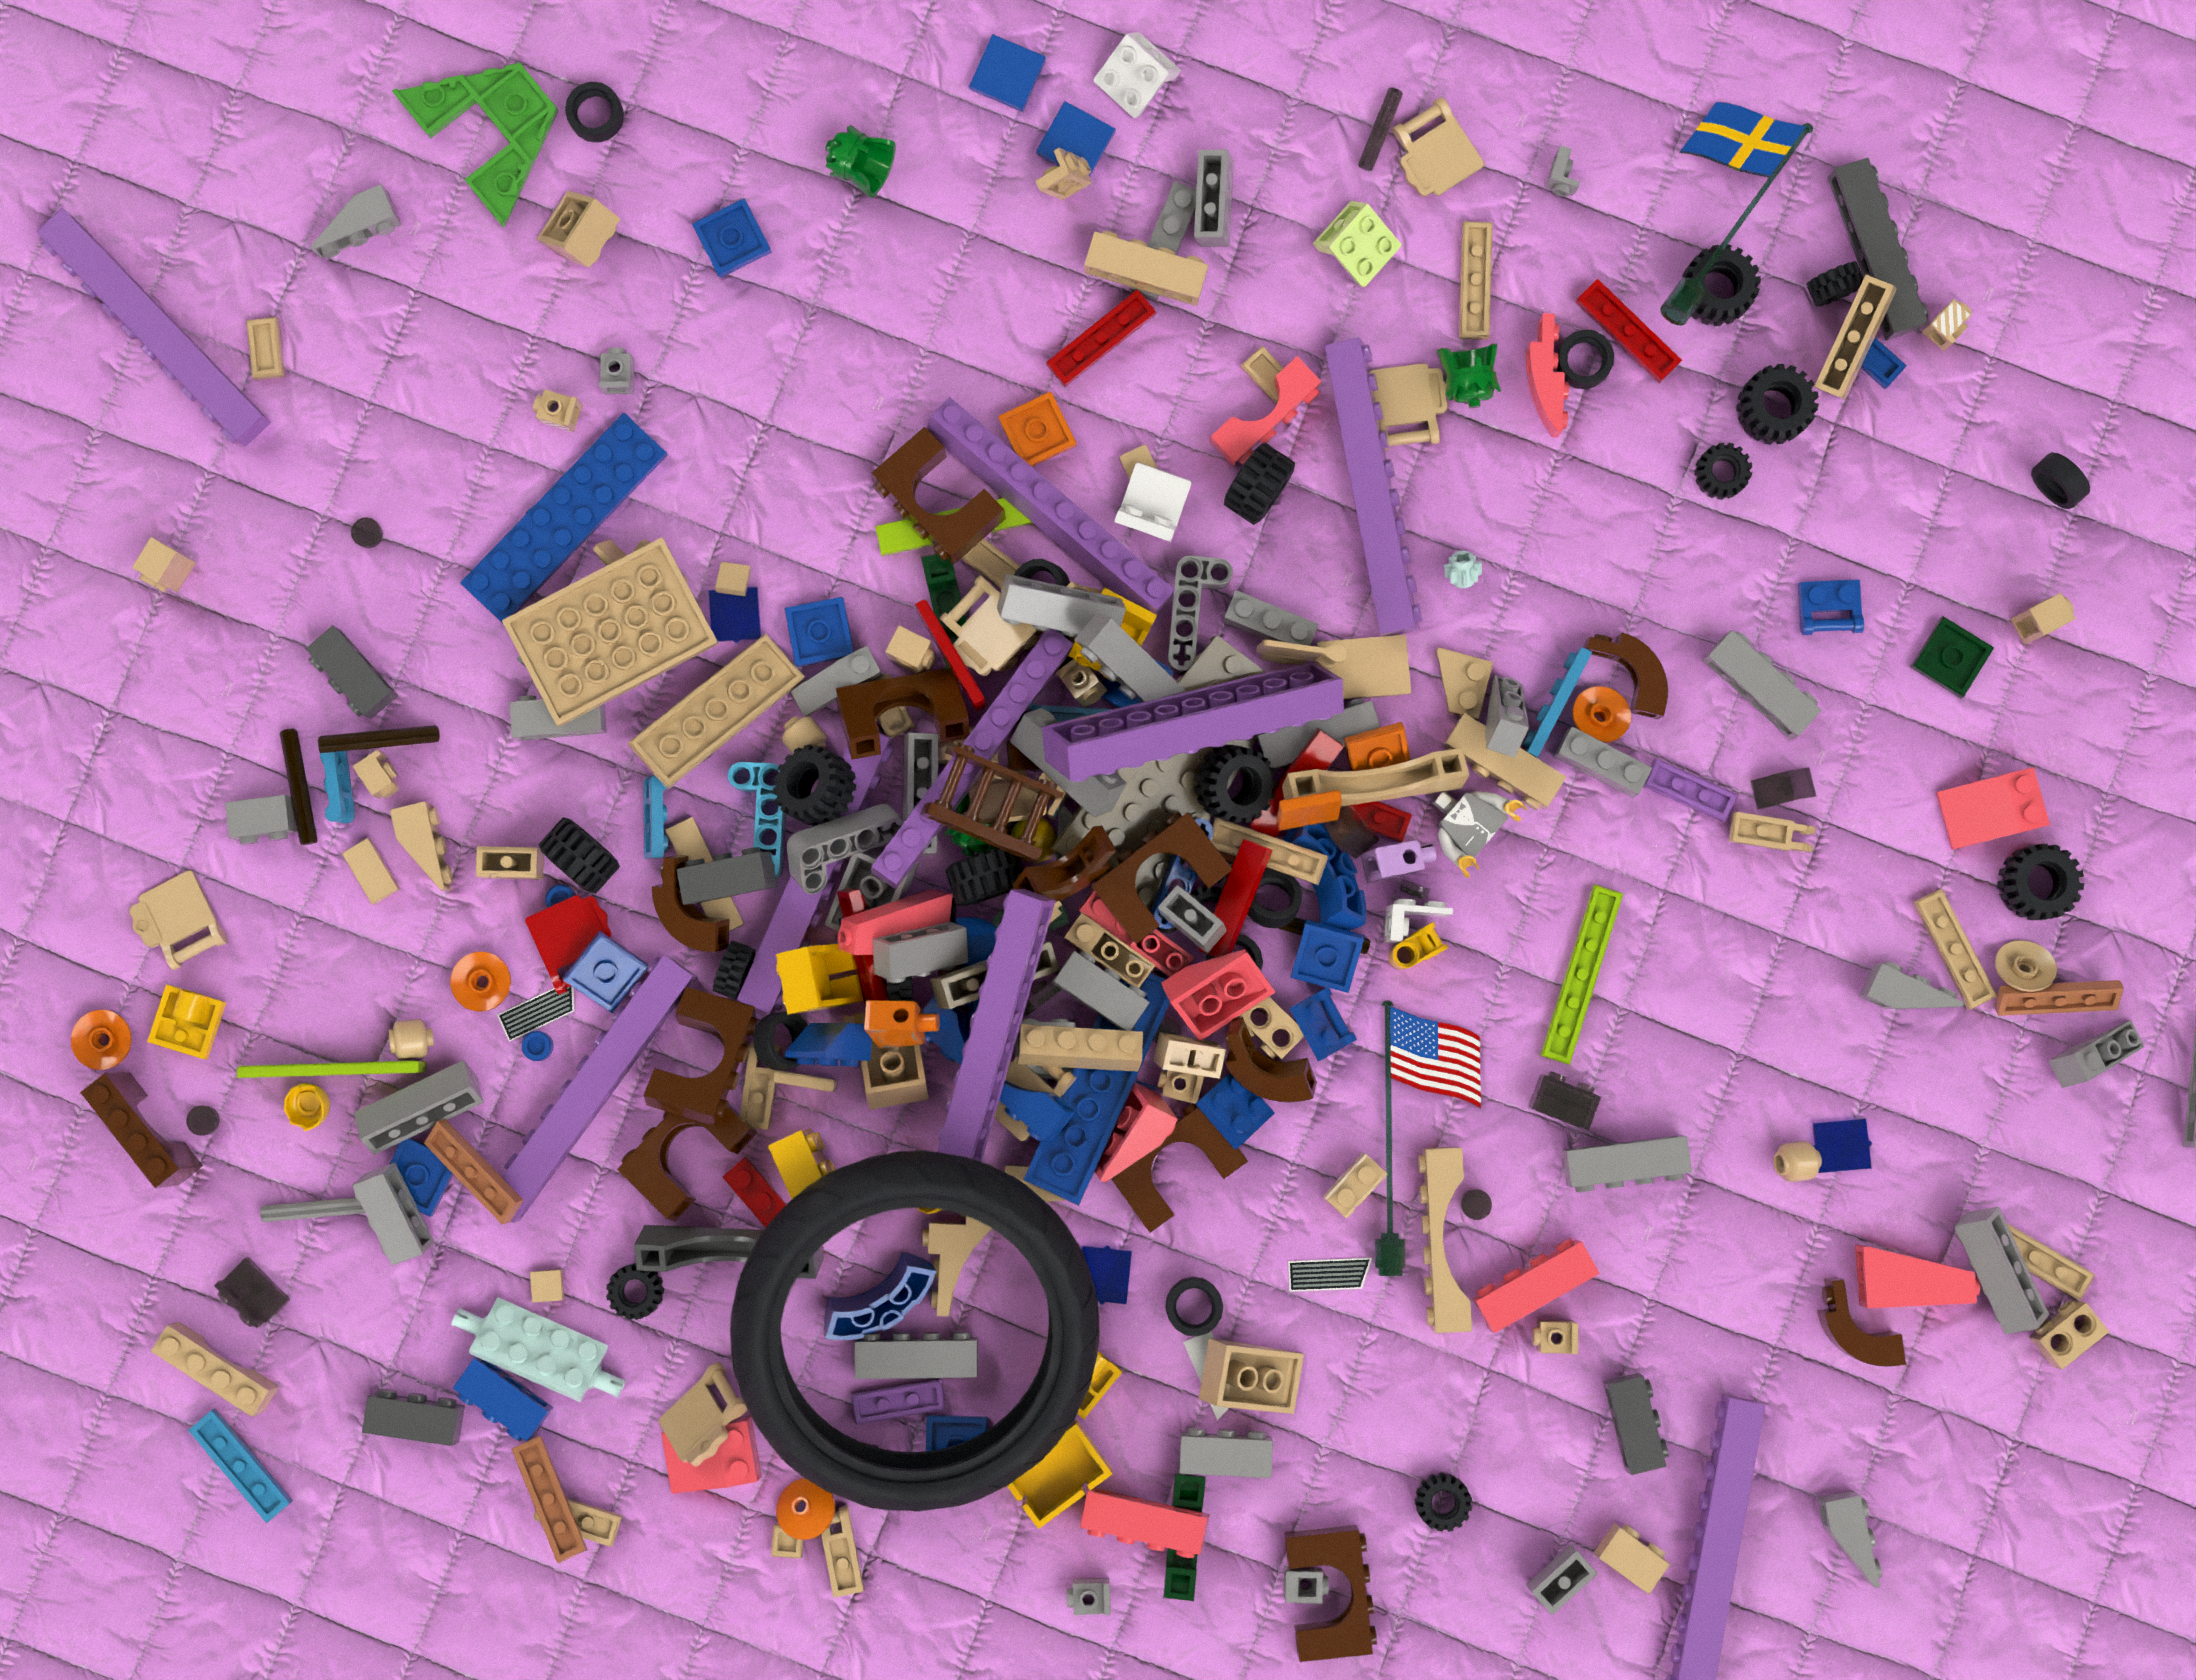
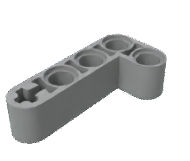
M1185 556L1177 564L1168 651V666L1176 674H1185L1195 659L1201 589H1224L1231 581L1233 569L1231 564L1225 559ZM1186 565H1192L1197 569L1198 574L1193 578H1187L1183 576L1181 569ZM1214 568H1223L1227 573V577L1222 581L1212 578L1211 571ZM1183 594H1189L1193 596L1195 603L1193 606L1186 608L1180 605L1178 598ZM1181 623H1186L1191 626L1192 633L1187 637H1182L1177 634L1176 627ZM1180 645H1186L1184 656L1186 659H1190V661H1185L1184 666H1179L1178 660L1173 659L1178 657Z
M879 804L793 834L787 842L791 877L807 894H817L827 884L826 864L888 844L905 821L890 805Z

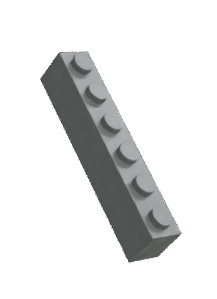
M1864 158L1835 168L1827 178L1863 278L1865 275H1869L1892 284L1897 288L1880 325L1885 340L1887 341L1920 330L1928 323V311L1925 304L1920 302L1917 294L1918 283L1915 276L1911 275L1908 269V255L1906 250L1899 244L1897 238L1898 227L1895 221L1890 219L1887 210V197L1883 192L1881 193L1877 183L1879 176L1874 165L1871 166L1869 158Z

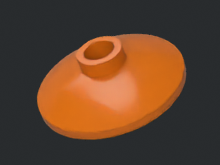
M1603 686L1590 687L1581 692L1573 704L1572 716L1577 729L1603 743L1618 740L1627 732L1630 726V707L1624 697L1611 688ZM1594 715L1601 716L1603 722L1598 721Z
M473 952L464 956L455 965L450 979L451 990L455 999L463 1007L478 1012L489 1011L498 1007L506 999L511 987L510 971L505 962L498 956L489 952ZM482 976L488 979V984L484 988L480 987L478 983Z
M94 1010L85 1014L77 1021L71 1034V1048L75 1057L84 1066L95 1070H106L120 1064L128 1055L132 1045V1033L128 1023L122 1016L110 1010ZM105 1034L110 1039L107 1045H103L101 1042V1038Z
M806 1478L798 1479L789 1484L778 1499L776 1508L778 1523L787 1535L795 1539L810 1540L816 1538L831 1524L835 1513V1500L832 1493L825 1491ZM801 1502H805V1503H806V1508H805V1510L802 1511V1512H799V1511H798V1506H799V1504H800Z

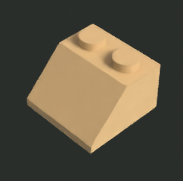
M567 190L537 237V240L572 262L590 268L600 257L601 249L606 241L614 235L620 218L595 198Z

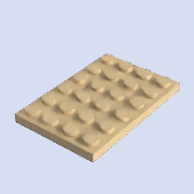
M663 537L502 620L557 727L565 725L719 644Z

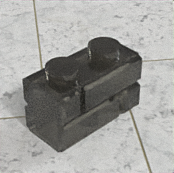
M1552 1071L1549 1072L1548 1076L1540 1074L1528 1108L1578 1128L1589 1130L1601 1096L1594 1094L1595 1088L1578 1082L1575 1087L1565 1083L1567 1077Z

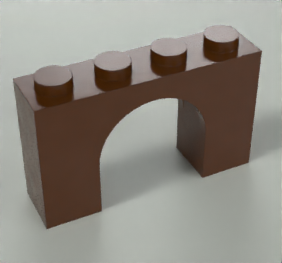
M923 427L872 472L874 480L872 486L883 499L888 496L894 503L893 509L902 519L906 517L910 519L914 524L912 526L913 530L922 540L928 538L934 545L932 547L933 551L942 561L948 559L954 565L1006 519L1005 510L985 489L959 511L949 515L940 516L928 513L917 504L915 493L918 484L947 457L944 446Z
M944 668L836 688L837 708L851 760L881 754L880 735L876 721L884 712L895 707L912 706L927 712L934 721L940 743L966 739L970 734L969 716L958 681L951 669L946 670Z
M1178 811L1165 821V824L1168 826L1159 834L1154 830L1141 840L1144 845L1135 853L1131 848L1117 858L1120 864L1111 871L1107 869L1095 880L1096 883L1091 886L1134 944H1137L1160 926L1143 904L1136 891V875L1139 867L1147 858L1159 853H1170L1180 857L1189 865L1206 889L1232 871V868L1189 812L1182 816Z
M686 987L676 1011L678 1024L709 1033L719 1039L724 1046L723 1058L717 1068L711 1073L697 1078L683 1077L654 1068L644 1093V1099L647 1106L716 1126L719 1117L724 1118L729 1104V1101L726 1100L729 1090L734 1091L737 1085L739 1073H736L739 1063H745L749 1052L747 1042L750 1035L754 1036L755 1028L760 1020L757 1018L755 1007Z
M104 1073L80 1092L154 1188L180 1185L203 1167L186 1143L173 1144L168 1142L144 1119L137 1105L148 1095L131 1073Z
M1194 1103L1182 1111L1185 1116L1176 1122L1174 1131L1170 1136L1166 1137L1162 1145L1111 1178L1150 1233L1174 1216L1170 1207L1155 1188L1151 1177L1152 1163L1156 1155L1164 1147L1176 1142H1187L1199 1147L1223 1179L1248 1162L1240 1149L1237 1148L1235 1150Z
M728 1104L724 1118L719 1117L716 1126L665 1112L661 1123L657 1127L649 1129L642 1138L643 1142L636 1149L630 1150L622 1158V1165L617 1170L666 1219L676 1222L696 1200L672 1175L668 1166L669 1147L679 1133L691 1127H704L728 1151L739 1154L758 1133L730 1104Z
M1357 1525L1284 1533L1289 1569L1331 1566L1343 1572L1351 1584V1598L1347 1608L1341 1615L1330 1621L1294 1625L1299 1662L1372 1655V1645H1377L1375 1626H1370L1369 1614L1374 1613L1372 1595H1366L1365 1583H1370L1368 1564H1363L1362 1552H1367L1365 1533H1359Z

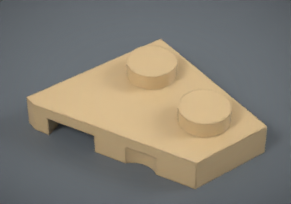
M1438 647L1436 658H1438L1441 671L1440 677L1445 690L1448 713L1458 716L1466 713L1475 720H1478L1493 662Z

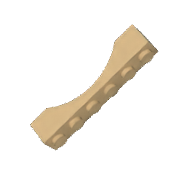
M1463 748L1432 752L1407 762L1370 770L1337 772L1314 769L1288 773L1282 785L1285 800L1338 790L1342 798L1341 806L1461 789L1469 777Z
M1461 1147L1422 1148L1423 1155H1418L1419 1173H1424V1185H1420L1419 1193L1421 1204L1426 1206V1216H1421L1422 1234H1427L1428 1246H1423L1424 1265L1429 1264V1277H1424L1425 1295H1430L1431 1307H1426L1427 1326H1432V1331L1435 1333L1472 1332L1471 1301L1459 1288L1450 1272L1443 1244V1228L1447 1208L1455 1190L1464 1179L1463 1151Z

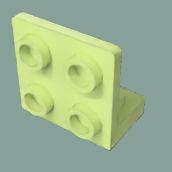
M1350 201L1313 243L1319 252L1334 255L1361 287H1366L1401 247V243L1367 203Z

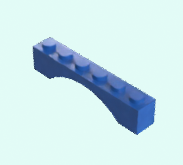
M934 995L922 1011L924 1013H938L940 1029L939 1031L925 1032V1040L930 1043L935 1042L942 1048L940 1053L951 1062L956 1061L961 1066L964 1058L962 1055L963 1046L971 1033L967 1014L958 1006L951 1009L938 1008ZM1005 1079L999 1101L1006 1106L1005 1112L1014 1120L1023 1121L1028 1126L1027 1132L1038 1141L1054 1140L1076 1113L1054 1092H1037L1024 1089Z

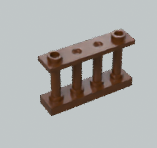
M958 743L957 746L947 747L945 753L955 757L939 800H935L934 803H925L920 815L1026 861H1038L1042 849L1034 846L1035 841L1033 838L1048 800L1062 799L1064 793L1056 790L1057 785L1045 779H1040L1039 782L980 757L974 754L975 749L968 745ZM969 763L983 769L967 812H963L961 815L951 811L953 806L950 804L965 766ZM997 775L1010 781V785L995 823H991L989 827L979 823L980 817L978 815L993 777ZM1021 787L1038 793L1022 836L1018 835L1016 839L1007 835L1008 830L1006 826Z

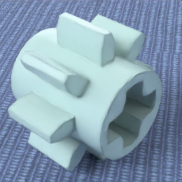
M1456 552L1452 557L1448 558V564H1444L1445 577L1450 578V583L1458 588L1471 587L1475 582H1478V575H1482V562L1476 561V556L1471 552Z

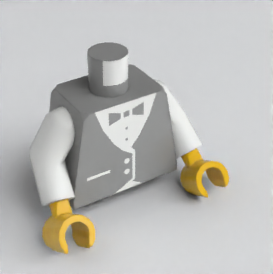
M1443 791L1432 803L1445 814L1444 818L1437 825L1440 829L1438 838L1443 854L1460 868L1463 876L1466 878L1470 877L1466 870L1468 866H1475L1479 870L1474 857L1509 818L1506 814L1508 813L1513 820L1519 822L1521 818L1514 814V812L1518 808L1527 810V807L1520 800L1515 799L1511 801L1498 794L1482 791L1466 792L1458 801Z

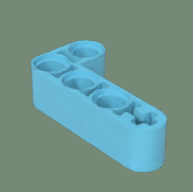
M735 763L728 771V780L739 791L757 792L753 848L759 847L760 852L761 850L767 852L776 851V855H772V861L775 866L774 871L777 880L783 870L786 814L778 806L776 814L767 816L764 813V805L768 801H775L777 798L773 794V788L776 785H767L765 778L771 771L780 772L778 770L779 766L772 763ZM743 769L749 770L750 780L745 784H738L736 782V774ZM768 830H774L777 834L775 843L769 846L764 845L762 842L763 834Z

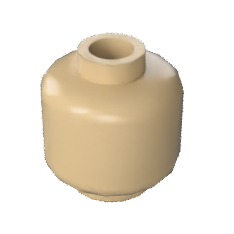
M795 716L784 725L785 732L782 736V742L792 754H794L795 749L799 747L803 749L805 745H812L813 747L817 745L824 749L826 748L824 744L826 733L813 718L809 716L802 718Z
M421 1019L397 1021L394 1023L393 1029L388 1030L390 1053H395L396 1057L400 1060L423 1058L428 1053V1047L434 1046L432 1028L426 1029L425 1023Z
M1798 1141L1781 1145L1774 1155L1773 1164L1776 1173L1785 1181L1798 1182L1815 1178L1822 1164V1158L1819 1151L1810 1142Z

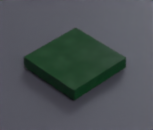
M1943 616L1935 625L1910 668L1961 699L1968 692L1994 647Z

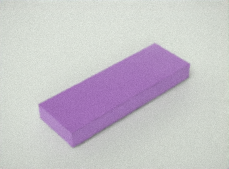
M1655 758L1651 764L1652 770L1643 787L1721 822L1727 821L1738 794Z
M941 1378L851 1394L856 1425L946 1409Z

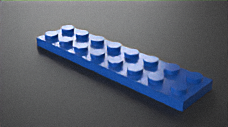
M623 413L460 584L500 622L517 613L667 457L668 453Z
M1150 973L1139 988L1146 993L1144 999L1150 1003L1131 1030L1143 1032L1142 1063L1138 1072L1074 1068L1072 1074L1076 1077V1080L1061 1096V1099L1076 1113L1054 1140H1041L1023 1179L1024 1182L1077 1206L1080 1205L1169 1007L1170 1001L1161 985L1166 979ZM1122 979L1119 980L1126 987L1129 988L1131 986ZM1099 1014L1092 1029L1121 1030Z

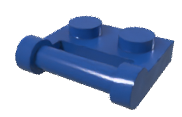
M1860 580L1798 583L1800 629L1802 635H1812L1813 632L1851 630L1852 633H1863L1864 618L1862 616ZM1850 611V619H1812V613Z
M1327 987L1289 1008L1318 1062L1357 1040L1355 1034L1348 1030L1330 997L1333 994Z

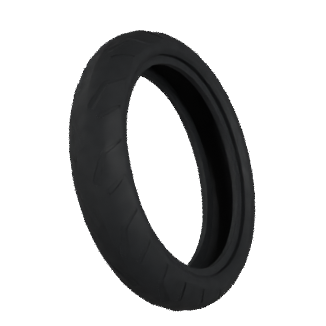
M924 1150L901 1151L872 1156L841 1167L810 1184L789 1201L762 1231L745 1262L737 1284L730 1320L732 1364L742 1398L755 1425L780 1458L802 1477L829 1493L871 1508L914 1512L957 1507L982 1499L1010 1485L1021 1475L1040 1463L1068 1430L1089 1390L1097 1359L1100 1334L1098 1297L1088 1263L1080 1245L1053 1208L1016 1177L989 1164L964 1156ZM902 1208L942 1209L971 1217L988 1225L1010 1241L1027 1259L1040 1280L1048 1304L1049 1326L1044 1356L1033 1382L1018 1404L998 1423L980 1435L951 1447L923 1452H901L876 1448L861 1443L832 1427L815 1412L797 1388L790 1374L781 1340V1320L790 1290L801 1270L819 1248L834 1235L860 1220L882 1212Z

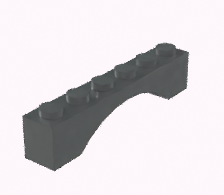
M644 1225L634 1244L637 1270L668 1272L679 1267L704 1262H746L763 1230ZM823 1245L809 1259L797 1278L816 1279L824 1259Z

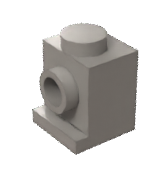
M609 348L608 354L600 355L599 387L604 394H634V358L630 353H626V350L623 348ZM612 365H620V369L617 372H611Z
M1284 1566L1285 1602L1322 1604L1323 1595H1328V1576H1323L1322 1569L1307 1567L1289 1569V1566ZM1303 1578H1309L1311 1585L1303 1588L1300 1586V1581Z
M1109 1578L1073 1579V1588H1067V1607H1074V1615H1111ZM1091 1594L1094 1596V1601L1086 1604L1083 1601V1596Z

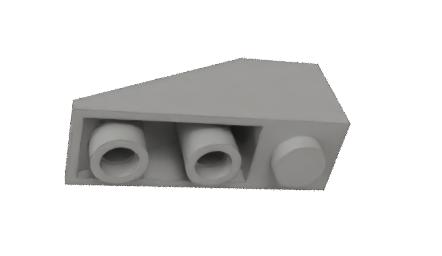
M382 184L354 195L313 242L311 249L319 258L337 256L342 249L349 246H361L369 238L376 235L390 234L395 230V227L402 225L390 195Z
M1494 676L1485 729L1486 748L1515 758L1529 729L1523 685L1511 677L1501 678Z
M1886 961L1885 964L1873 965L1859 997L1884 1009L1963 1007L1965 1003L1956 999L1957 993L1943 987L1937 990L1929 986L1930 981L1916 974L1910 977L1901 972L1903 969L1901 966Z
M2128 1020L2067 1049L2049 1060V1063L2061 1087L2064 1088L2090 1081L2144 1048V1045L2132 1021Z
M1854 1491L1817 1497L1823 1528L1863 1578L1873 1587L1879 1588L1878 1578L1882 1577V1570L1878 1559H1874L1872 1547H1875L1876 1543L1871 1528H1868L1866 1517L1869 1516V1509L1865 1498H1861V1495Z

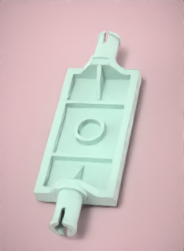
M499 1297L496 1299L488 1316L484 1318L460 1307L457 1310L458 1315L455 1314L452 1320V1326L476 1335L469 1349V1354L578 1402H581L588 1389L592 1390L593 1387L618 1398L621 1394L620 1390L622 1391L625 1386V1379L602 1371L600 1365L608 1350V1345Z

